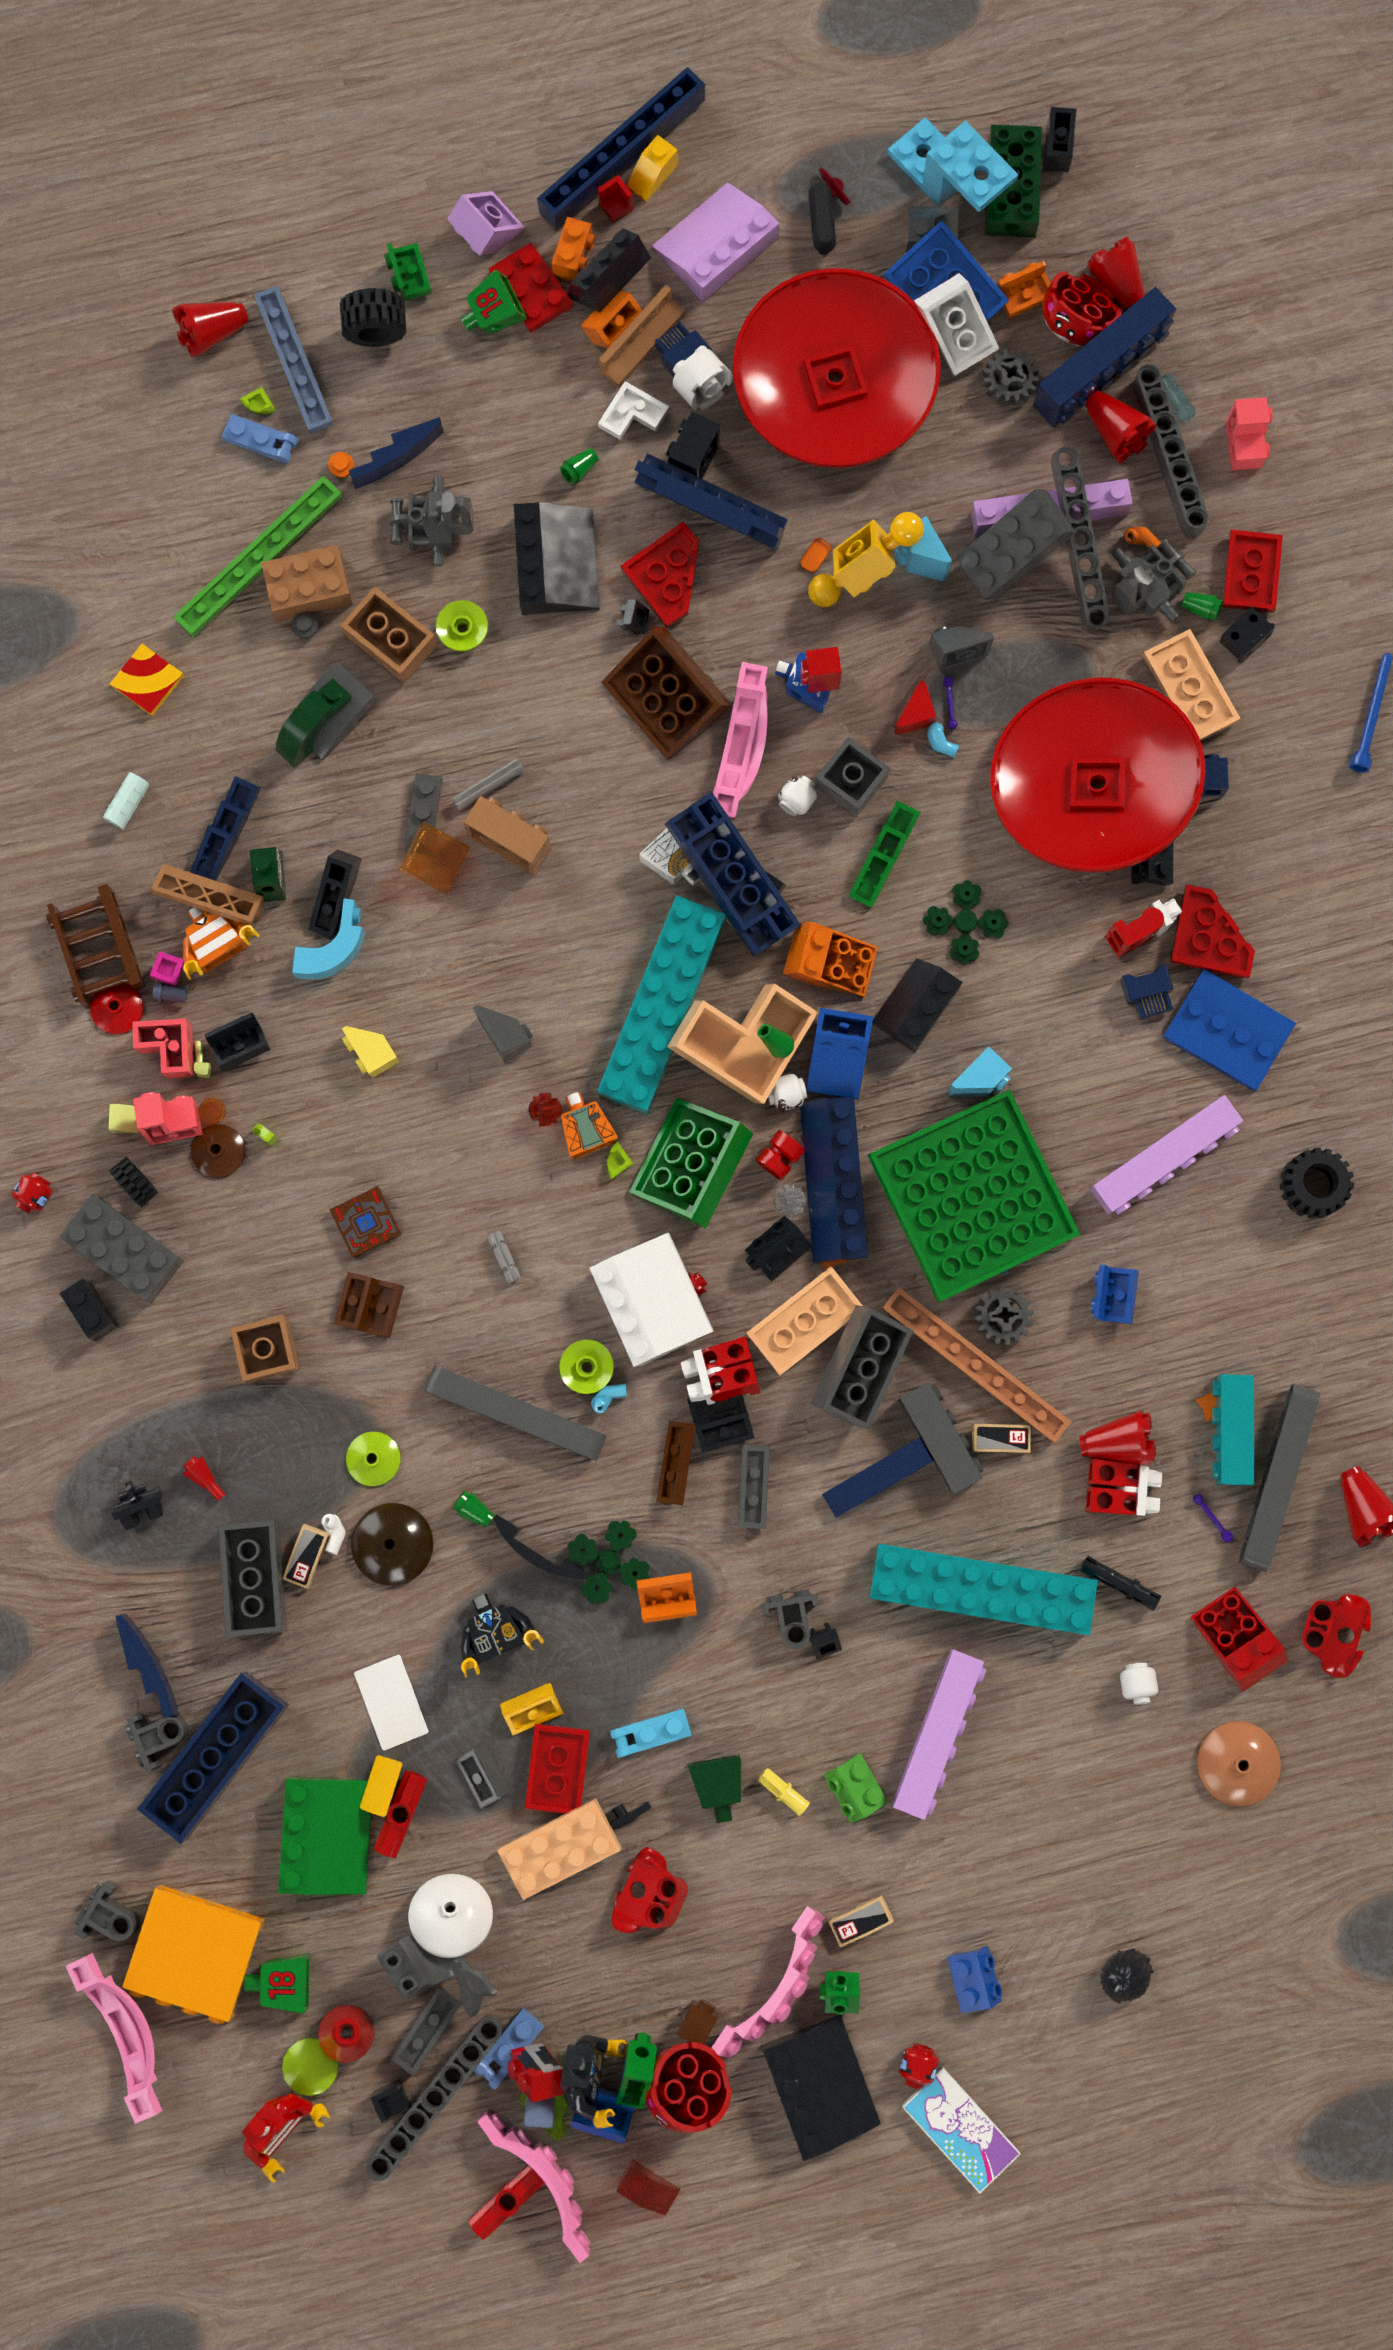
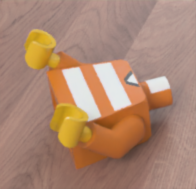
M193 907L188 911L193 924L185 929L187 936L183 940V970L189 980H191V974L194 972H198L201 976L203 975L202 970L205 973L211 971L251 945L249 942L250 937L255 935L259 938L260 935L251 925L213 913L207 915L204 910Z

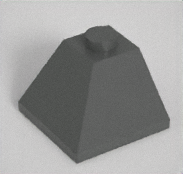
M908 206L906 253L941 220L958 239L959 208Z
M943 626L931 634L929 644L939 671L989 656L994 637L989 632L958 626L952 628Z
M479 1005L473 1007L479 1022L504 1062L532 1047L529 1039L533 1035L525 1023L520 1025L516 1018Z

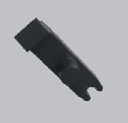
M647 1801L627 1812L623 1803L617 1805L612 1809L617 1819L609 1823L612 1830L651 1809V1806Z

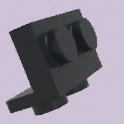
M1173 842L1155 856L1131 866V883L1138 885L1148 882L1163 886L1173 884Z
M254 1013L241 1016L204 1035L221 1072L271 1050Z
M783 1216L759 1238L755 1239L745 1249V1252L772 1282L811 1249L812 1246L800 1229L789 1218Z

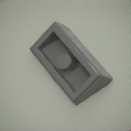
M485 1743L455 1758L480 1808L502 1798L510 1792L501 1771Z

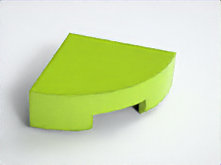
M263 387L240 398L242 405L252 413L267 415L276 412Z
M258 1122L252 1129L254 1134L270 1146H274L279 1139Z
M618 1142L611 1148L607 1158V1170L612 1180L634 1165Z

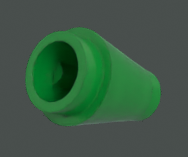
M588 448L564 460L563 465L560 466L562 476L570 484L574 482L579 483L599 460L598 455L592 448Z
M1186 592L1182 607L1207 621L1210 619L1216 621L1223 600L1217 599L1218 596Z
M763 1024L758 1029V1037L774 1057L786 1058L792 1053L794 1042L791 1035L769 1024Z
M465 1490L452 1507V1509L457 1511L456 1515L482 1525L484 1528L487 1527L494 1517V1514L490 1512L473 1492L469 1494Z

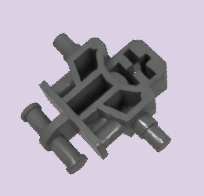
M442 476L433 477L432 492L429 491L427 497L414 498L413 493H409L408 514H402V499L393 498L390 501L392 504V516L389 517V525L392 527L390 543L392 545H402V529H408L410 549L415 550V545H430L434 566H443L445 551L454 549L453 535H470L473 532L471 498L464 496L455 497L451 491L445 492L444 478ZM459 514H461L462 523L458 521Z
M1168 539L1164 540L1158 546V549L1151 545L1145 555L1141 558L1136 556L1133 560L1120 548L1116 549L1112 556L1117 560L1118 565L1122 569L1117 579L1119 583L1116 584L1112 593L1113 601L1127 615H1132L1145 605L1144 612L1148 616H1152L1157 611H1160L1171 623L1175 621L1179 614L1173 609V605L1168 600L1175 592L1180 593L1184 589L1186 581L1174 568L1177 567L1186 580H1189L1197 572L1184 560L1185 555L1182 552L1178 553L1169 543ZM1161 549L1169 559L1165 558L1159 550Z

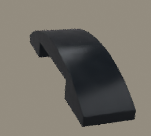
M498 1514L493 1518L496 1527L506 1542L533 1565L547 1572L569 1578H587L590 1574L568 1559H565L560 1567L515 1539L521 1530L520 1528Z

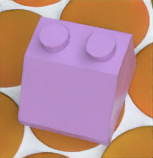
M493 191L461 195L447 218L453 225L455 232L461 235L470 244L472 251L479 254V256L496 253L525 228Z

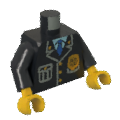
M486 1593L472 1600L478 1616L467 1620L468 1625L463 1628L460 1646L463 1661L461 1669L465 1678H468L467 1671L470 1668H475L476 1674L479 1675L480 1669L478 1664L524 1643L530 1650H534L531 1646L532 1641L538 1639L543 1644L544 1640L535 1630L526 1614L514 1606L506 1607L505 1604L493 1608Z
M584 2035L576 2042V2045L567 2046L561 2078V2089L567 2106L572 2112L588 2120L593 2119L596 2128L612 2127L613 2125L607 2121V2117L615 2116L612 2109L597 2111L596 2101L604 2053L606 2052L609 2057H624L625 2054H620L618 2047L619 2044H626V2041L607 2040L596 2036Z

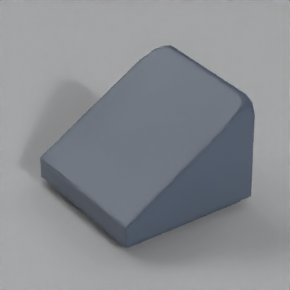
M526 2097L524 2126L552 2128L554 2124L555 2097L531 2102Z

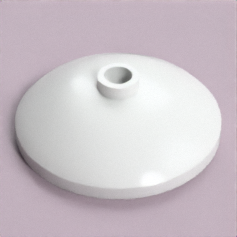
M460 1874L440 1875L427 1881L415 1893L409 1907V1927L415 1941L428 1953L442 1958L461 1957L477 1949L488 1936L493 1920L491 1900L484 1888L467 1876ZM451 1905L456 1909L454 1912L448 1913L445 1908Z

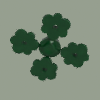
M965 880L963 884L953 886L952 892L955 895L953 902L956 905L960 904L963 910L957 913L954 919L951 915H948L947 908L939 909L936 906H931L927 911V915L923 918V923L927 925L926 929L930 935H936L938 932L941 935L946 934L948 928L953 923L959 932L964 933L960 935L959 939L952 940L951 946L953 948L950 951L951 958L960 960L962 964H967L969 960L975 961L979 957L978 941L972 940L971 936L967 934L973 932L977 924L983 930L984 936L990 937L992 935L995 938H1001L1004 935V929L1009 925L1008 921L1004 919L1005 913L1000 909L994 911L986 910L984 916L977 920L976 915L970 909L973 905L976 906L980 903L979 896L982 890L979 885H972L969 880Z
M612 1521L609 1523V1532L605 1534V1539L610 1542L612 1550H604L599 1555L595 1549L596 1541L594 1539L588 1540L585 1534L577 1535L575 1541L568 1543V1548L571 1550L568 1553V1559L571 1562H579L580 1565L586 1566L589 1561L597 1559V1567L602 1572L596 1574V1576L588 1575L586 1578L587 1583L581 1586V1593L584 1596H588L590 1603H596L597 1601L606 1603L609 1600L608 1592L612 1590L613 1586L607 1582L606 1574H613L619 1570L621 1575H623L622 1583L630 1585L633 1590H638L637 1580L650 1579L647 1574L650 1569L647 1562H639L636 1558H632L629 1563L621 1565V1558L615 1552L621 1550L622 1547L629 1549L632 1545L631 1541L635 1540L637 1536L636 1530L629 1528L630 1524L628 1521H622L621 1523ZM619 1533L623 1534L622 1538L618 1537ZM581 1548H585L584 1553L580 1552ZM637 1571V1576H633L632 1572ZM595 1586H599L600 1590L595 1591Z

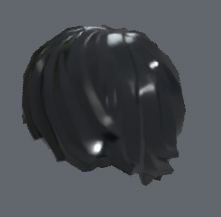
M1136 1949L1118 1950L1117 1955H1112L1105 1963V1967L1102 1968L1103 1973L1100 1975V1984L1106 1995L1119 2004L1121 2001H1133L1144 1995L1149 1987L1150 1977L1153 1973L1152 1966L1149 1963L1150 1958H1147L1145 1954H1141Z

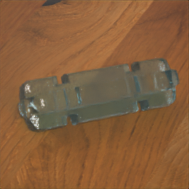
M1167 373L1162 376L1169 400L1174 408L1180 411L1178 414L1181 419L1188 421L1193 418L1196 411L1191 404L1187 403L1189 400L1179 384L1174 383L1176 380L1173 375Z

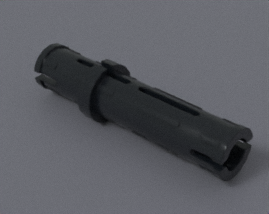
M1089 1555L1085 1558L1080 1568L1081 1572L1124 1594L1126 1599L1130 1601L1133 1599L1152 1611L1155 1610L1162 1596L1141 1585L1137 1579L1133 1581L1096 1561Z

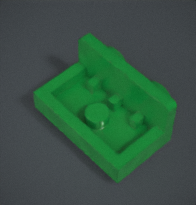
M388 243L389 253L384 254L388 270L393 269L395 274L394 277H390L394 292H400L404 301L432 294L418 243L393 249L392 243Z

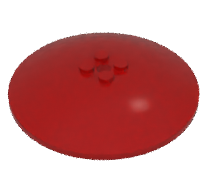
M829 268L806 272L794 276L770 290L746 317L739 331L733 355V380L736 395L742 411L755 431L767 443L786 456L820 467L844 468L868 464L891 454L903 446L914 436L927 419L934 405L940 381L941 363L937 340L915 302L905 292L887 280L870 273L852 269ZM837 372L842 375L843 379L840 382H832L828 376L831 373Z
M1103 677L1087 678L1059 685L1044 692L1025 705L1013 717L1000 736L993 754L990 770V786L996 812L1001 823L1017 844L1031 855L1050 865L1066 870L1090 873L1109 872L1131 867L1148 860L1168 847L1181 835L1196 813L1205 782L1203 747L1193 724L1186 714L1169 698L1150 687L1129 680ZM1095 780H1102L1105 782V786L1101 789H1094L1091 787V783ZM1115 825L1116 830L1107 836L1101 834L1102 830Z

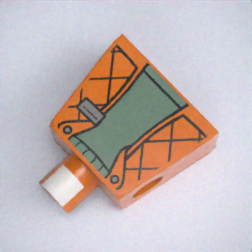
M580 1092L566 1097L570 1111L562 1114L561 1119L571 1160L619 1142L617 1134L596 1101L585 1105Z

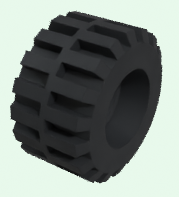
M367 288L348 293L341 299L342 336L348 342L366 347H379L396 343L406 335L405 302L398 293L387 289Z
M1321 1148L1308 1149L1294 1157L1284 1167L1285 1171L1282 1172L1280 1177L1283 1179V1182L1280 1183V1190H1284L1285 1194L1281 1196L1284 1201L1286 1199L1289 1201L1290 1204L1287 1206L1291 1210L1294 1208L1298 1210L1296 1214L1300 1216L1305 1214L1307 1218L1311 1219L1315 1217L1323 1218L1341 1209L1346 1204L1345 1202L1350 1199L1352 1195L1350 1190L1354 1189V1182H1351L1350 1179L1354 1175L1353 1171L1348 1172L1347 1167L1350 1165L1347 1161L1343 1163L1340 1160L1342 1156L1339 1153L1333 1155L1331 1154L1332 1150L1327 1148L1325 1150H1321ZM1308 1169L1320 1170L1327 1176L1330 1190L1325 1198L1314 1197L1305 1189L1303 1178Z

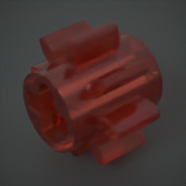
M551 1092L540 1093L539 1096H533L528 1112L533 1121L539 1120L540 1127L551 1126V1123L558 1122L557 1118L561 1116L562 1106L558 1098H552Z

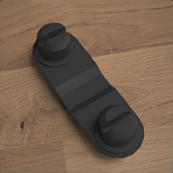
M816 183L811 186L808 193L813 244L820 254L827 255L836 246L832 195L827 185Z

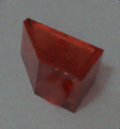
M632 2159L617 2184L616 2192L642 2208L666 2215L680 2188Z

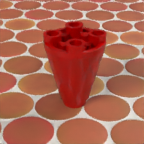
M1128 236L1117 241L1109 252L1102 249L1093 254L1091 259L1087 261V268L1091 275L1115 296L1113 301L1122 311H1127L1145 296L1135 244L1129 240Z
M183 303L172 308L173 317L180 327V331H177L178 340L182 347L187 346L191 357L203 354L248 323V315L242 303Z
M1096 391L1085 403L1091 420L1111 456L1118 463L1124 462L1132 453L1140 454L1148 444L1145 440L1157 427V424L1150 417L1107 393Z
M1137 1411L1087 1431L1086 1435H1080L1082 1456H1089L1090 1459L1150 1465L1151 1461H1155V1456H1157L1155 1440H1149V1434H1151L1152 1429L1150 1413L1144 1414V1411Z
M1360 1466L1340 1475L1342 1479V1492L1352 1537L1358 1547L1361 1548L1374 1542L1373 1538L1380 1535L1383 1539L1392 1536L1393 1502L1366 1471H1362Z
M349 2004L337 2006L327 2012L320 2023L318 2031L319 2045L325 2055L333 2061L341 2063L357 2061L366 2055L372 2046L375 2034L373 2022L369 2015L358 2006ZM344 2027H349L352 2030V2035L347 2039L341 2036V2030Z

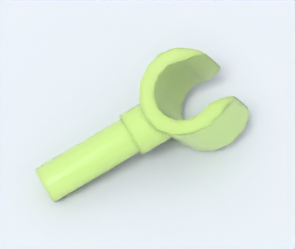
M195 1041L196 1062L194 1063V1071L200 1078H210L211 1063L203 1062L201 1041Z

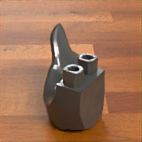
M413 1935L401 1937L377 1955V1959L404 2000L417 1996L443 1981L455 1978L459 1984L463 2006L469 2017L479 2012L483 1997L495 1996L498 1993L483 1973L467 1965L463 1956L442 1958L432 1955L419 1946Z

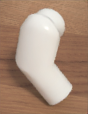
M326 1514L321 1521L322 1526L329 1533V1540L324 1551L337 1556L346 1535V1530L338 1516Z

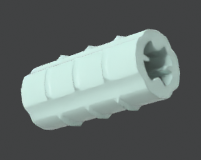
M129 772L111 804L108 805L103 818L123 830L135 809L138 808L137 806L150 784L141 777Z

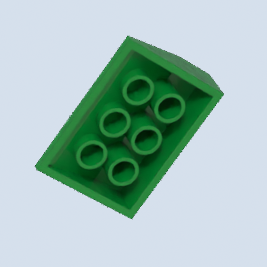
M676 1098L629 1193L685 1221L706 1229L753 1133L736 1120Z
M290 1776L286 1778L278 1893L301 1895L366 1894L372 1813L362 1810L360 1804L368 1780Z

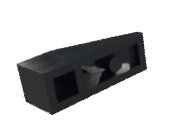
M338 849L327 857L308 930L334 938L342 917L343 900L349 899L362 858Z

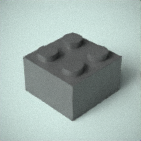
M847 737L816 777L815 787L857 818L889 777L890 767Z

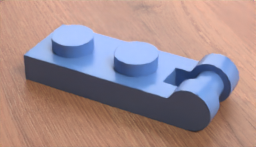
M231 414L222 434V439L225 442L287 464L292 456L290 454L292 447H296L298 438L291 433H283ZM278 442L282 444L281 449L275 448Z
M523 2007L473 2072L478 2077L482 2075L489 2081L488 2085L495 2090L508 2073L511 2049L530 2045L545 2025ZM492 2060L501 2066L497 2073L489 2067Z

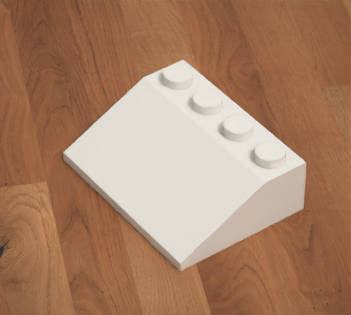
M666 1233L590 1267V1271L634 1367L645 1365L714 1332L670 1233Z

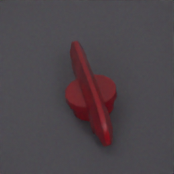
M819 168L822 180L830 188L832 197H838L845 205L851 203L843 192L844 184L842 180L836 177L832 178L824 168Z

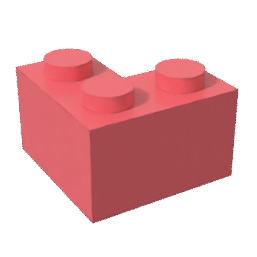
M1267 397L1235 400L1226 419L1231 471L1262 468L1266 459L1270 457L1269 442H1265V434L1269 423L1272 422L1273 412L1272 408L1268 407Z
M186 1018L132 1022L133 1048L139 1054L160 1053L161 1073L167 1079L194 1077L192 1024Z
M148 1092L142 1094L139 1098L133 1099L137 1129L150 1146L203 1135L198 1104L192 1096H177L173 1101L165 1102L160 1093Z

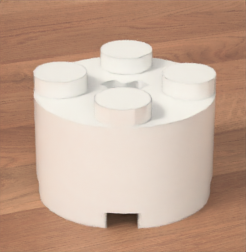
M700 346L685 361H679L674 366L673 387L694 410H697V407L705 410L721 399L724 395L722 389L725 384L730 386L733 376L732 372L710 349Z

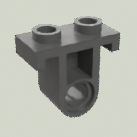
M808 1589L793 1592L794 1598L784 1600L782 1595L766 1597L767 1603L762 1604L763 1615H768L769 1609L776 1607L784 1643L793 1649L804 1647L810 1638L804 1602L811 1601L812 1606L818 1605L817 1595L810 1594ZM792 1627H800L803 1631V1638L799 1642H792L788 1638V1631Z
M143 1713L126 1719L128 1722L126 1732L129 1739L136 1743L138 1751L135 1754L140 1767H145V1770L149 1771L161 1766V1761L155 1762L152 1754L185 1740L189 1732V1725L183 1717L176 1715L167 1717L145 1727H142L139 1721L144 1719ZM169 1723L176 1724L179 1729L176 1738L170 1737L167 1733Z
M108 1880L102 1885L97 1884L89 1897L92 1903L88 1910L83 1909L76 1919L75 1924L78 1927L74 1934L85 1939L93 1931L88 1928L90 1926L112 1940L124 1941L138 1930L139 1918L134 1911L107 1896V1894L116 1891L118 1885ZM118 1918H123L127 1921V1932H122L118 1929Z

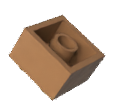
M281 1315L230 1328L242 1382L252 1383L300 1370L288 1317Z

